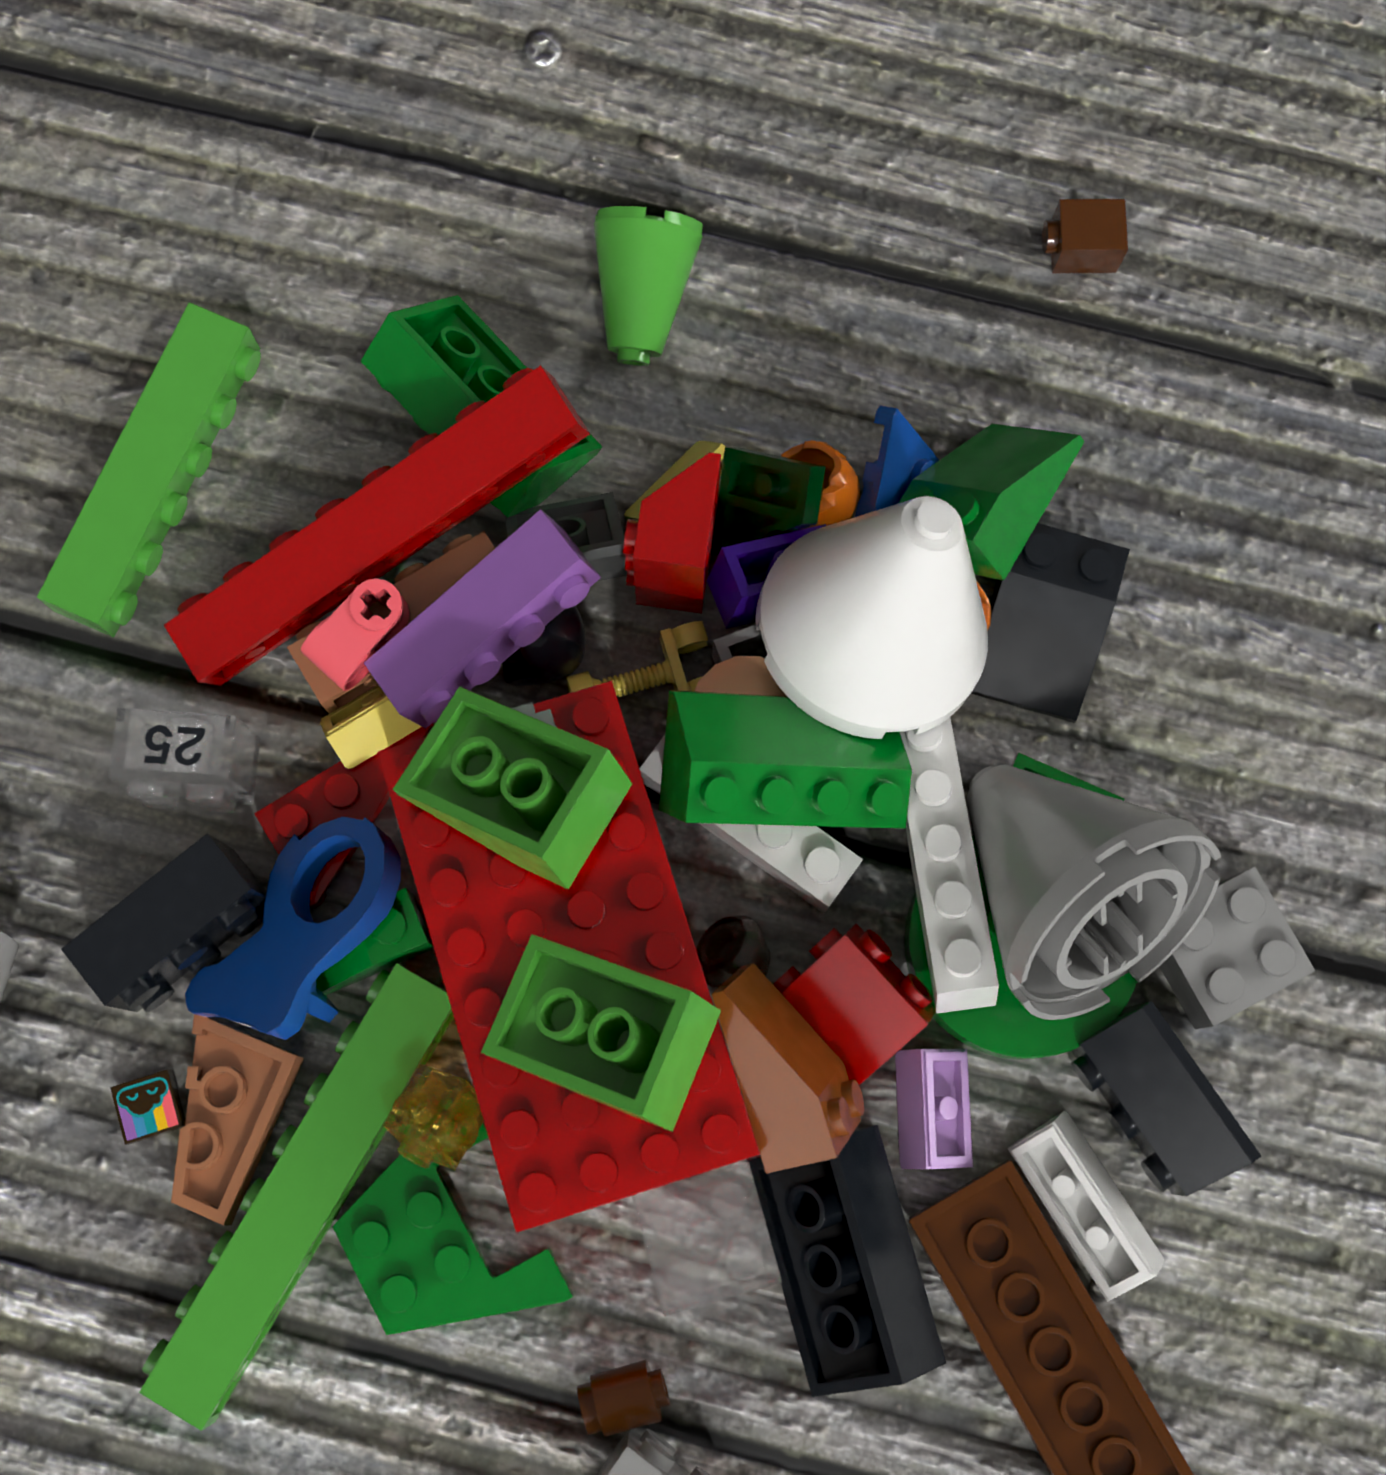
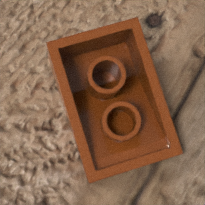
M754 963L743 965L711 995L715 1007L721 1010L719 1021L765 1172L771 1173L837 1158L860 1123V1116L864 1115V1100L859 1084L856 1080H849L843 1061Z

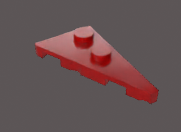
M434 723L427 728L420 727L387 748L427 737V733ZM378 753L351 769L346 768L339 761L254 813L278 855L294 833L302 839L319 824L340 817L363 820L365 817L374 823L390 798ZM358 847L341 851L326 863L313 885L310 894L311 908L315 909L323 903L327 896L325 892L345 861L349 862Z

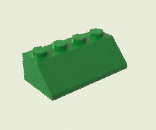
M458 295L390 312L361 359V363L376 377L378 384L384 390L391 393L413 417L414 422L428 434L437 433L438 435L457 423L455 418L461 410L477 401L488 402L504 391L503 384L509 377L527 368ZM591 434L490 503L507 518L541 504L594 458L603 446Z
M669 690L659 811L685 823L906 829L912 768L900 732H886L882 739L865 738L844 733L814 719L787 696Z

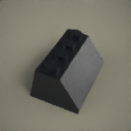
M878 1125L855 1130L838 1157L771 1173L765 1172L761 1156L747 1160L755 1192L758 1195L759 1206H761V1213H763L765 1228L768 1231L767 1235L770 1238L771 1250L812 1397L903 1385L946 1364Z

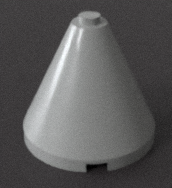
M1010 765L986 767L979 771L970 782L966 802L1007 985L1026 1010L1038 1018L1046 1020L1071 1018L1109 1003L1110 998L1102 989L1128 972L1140 983L1162 965L1186 940L1205 914L1215 895L1220 877L1209 866L1211 857L1215 861L1221 858L1220 851L1195 824L1187 820Z

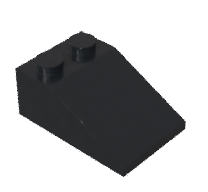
M1037 523L1006 579H997L990 603L991 624L988 629L986 662L981 677L971 694L1075 723L1117 601L1130 549Z

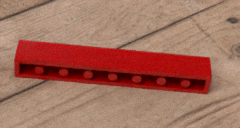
M541 365L534 370L532 368H525L516 372L504 382V391L486 403L485 401H477L465 407L457 414L455 418L457 423L440 435L432 433L422 437L409 448L408 453L410 455L393 467L383 466L374 470L362 480L363 488L347 499L337 498L326 503L315 513L316 520L300 531L291 530L278 536L269 544L270 552L254 563L248 561L233 567L223 576L225 583L209 594L200 593L194 595L180 604L177 608L179 614L165 623L164 627L199 683L223 685L295 636L302 629L342 604L362 582L380 578L590 435L556 379Z

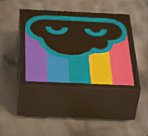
M166 1069L110 1087L125 1145L140 1142L185 1126L186 1119L173 1070Z

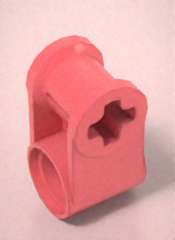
M376 578L366 580L358 585L330 616L321 621L312 630L302 644L301 653L343 691H348L369 673L364 662L409 624L411 615L409 606L396 587L390 582ZM376 601L381 605H387L391 613L385 619L374 615L370 610V607Z

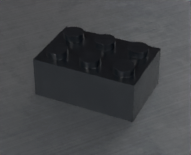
M207 833L61 948V950L104 1006L138 1012L143 1008L145 1012H149L172 996L175 990L171 985L184 974L190 971L195 975L202 968L214 963L221 955L218 947L234 934L243 937L263 923L264 902L267 891L234 849Z

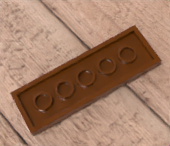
M1011 1160L1000 1163L906 1219L1051 1475H1194Z

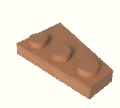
M194 1014L192 1034L196 1035L192 1066L187 1068L185 1088L189 1089L185 1126L180 1129L171 1202L221 1225H232L304 1057L209 1017L204 1018Z

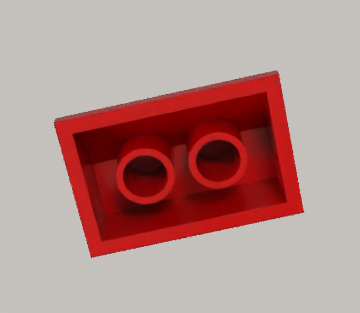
M711 452L706 454L641 501L639 520L628 519L623 554H626V586L635 587L636 605L702 614L719 495L721 454Z

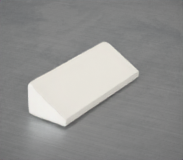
M1066 1111L1054 1116L1007 1148L1107 1302L1157 1276L1165 1263L1162 1254Z

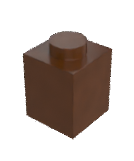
M1125 199L1059 200L1052 219L1044 221L1042 231L1043 253L1051 254L1052 273L1117 272L1128 251Z

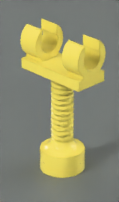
M703 621L689 622L674 629L668 628L660 631L659 640L665 656V661L662 662V665L657 663L656 666L651 665V668L646 666L645 669L644 667L640 668V671L635 669V672L632 670L629 673L625 672L624 675L621 673L618 676L614 675L613 678L611 676L608 679L603 678L602 681L592 678L589 671L567 676L569 692L572 693L611 680L616 696L618 695L619 697L623 694L628 695V692L632 694L633 691L636 693L639 690L643 691L644 688L647 690L650 687L654 688L655 685H665L666 682L672 683L674 690L695 691L698 681L702 677L687 682L679 654L690 653L708 646L706 642L708 637Z

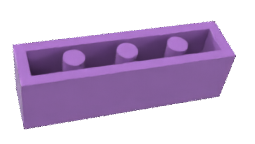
M540 509L366 660L364 665L398 713L416 724L427 728L432 723L437 722L459 686L470 691L476 685H481L492 679L499 671L501 663L520 647L527 646L536 641L544 632L545 626L564 609L571 608L580 603L589 593L590 587L601 576L565 530Z

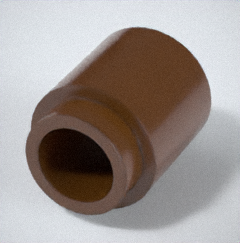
M647 1360L590 1375V1382L577 1386L580 1410L589 1435L603 1432L604 1436L608 1437L662 1421L660 1408L670 1405L662 1369L651 1371Z

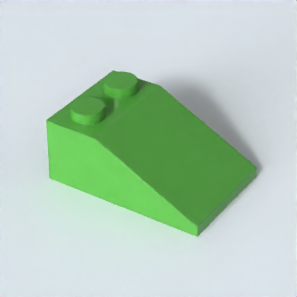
M459 686L393 790L399 796L517 866L569 889L630 789L632 782L609 749Z
M531 934L481 1053L673 1132L721 1010L692 991Z

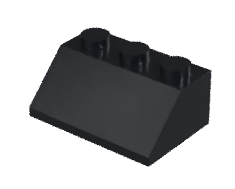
M1152 1001L1124 1008L1116 1019L1081 1042L1078 1048L1072 1050L1077 1058L1071 1062L1075 1073L1091 1092L1097 1088L1111 1107L1106 1112L1110 1123L1125 1141L1128 1142L1132 1138L1146 1157V1159L1141 1161L1143 1170L1161 1192L1169 1189L1171 1194L1188 1196L1252 1164L1261 1157L1259 1151Z

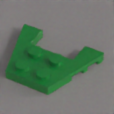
M467 1089L457 1093L332 1226L386 1335L561 1303L574 1296L549 1247L498 1276L491 1273L439 1171L442 1163L489 1138L484 1120Z

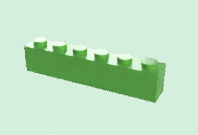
M190 302L188 303L37 595V598L51 610L113 638L120 625L125 626L131 620L138 603L136 593L145 576L152 575L157 569L163 554L161 544L170 526H176L183 518L188 503L186 495L195 477L200 478L206 472L212 458L211 445L220 429L227 428L231 423L237 405L235 398L243 382L250 381L259 367L261 359L260 347L249 327Z

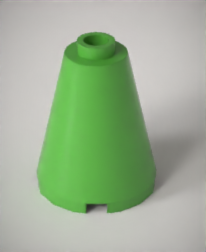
M605 207L597 210L594 234L607 349L618 353L617 362L649 366L650 357L662 356L703 238V224L693 217L665 210L664 218L646 215L647 207Z

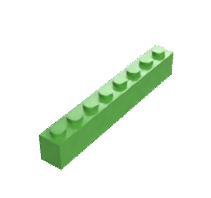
M397 963L391 973L382 970L371 985L366 996V1000L372 1003L360 1024L352 1021L347 1026L335 1047V1052L341 1055L329 1076L322 1072L311 1085L303 1102L310 1107L298 1128L291 1124L278 1140L272 1152V1156L278 1159L267 1180L259 1177L246 1193L240 1205V1209L246 1212V1215L234 1234L227 1230L219 1239L208 1258V1263L214 1266L213 1270L202 1287L195 1284L185 1295L175 1314V1317L182 1320L170 1341L163 1338L158 1342L142 1368V1371L149 1376L139 1393L200 1431L216 1422L454 1019L446 991Z

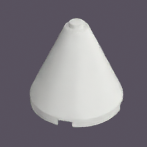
M918 497L807 533L792 543L778 557L770 569L757 603L756 630L761 629L762 639L768 653L764 662L777 685L793 703L814 719L838 731L854 736L882 739L886 732L913 730L914 734L917 735L940 725L950 718L965 702L975 688L985 666L988 652L987 623L962 520L958 512L949 503L936 497Z

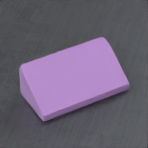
M967 1049L899 1050L895 1055L901 1168H972Z

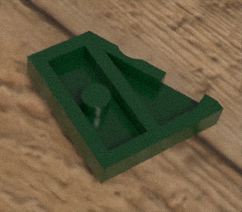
M725 447L711 554L719 555L722 547L789 533L817 524L826 466L744 448Z

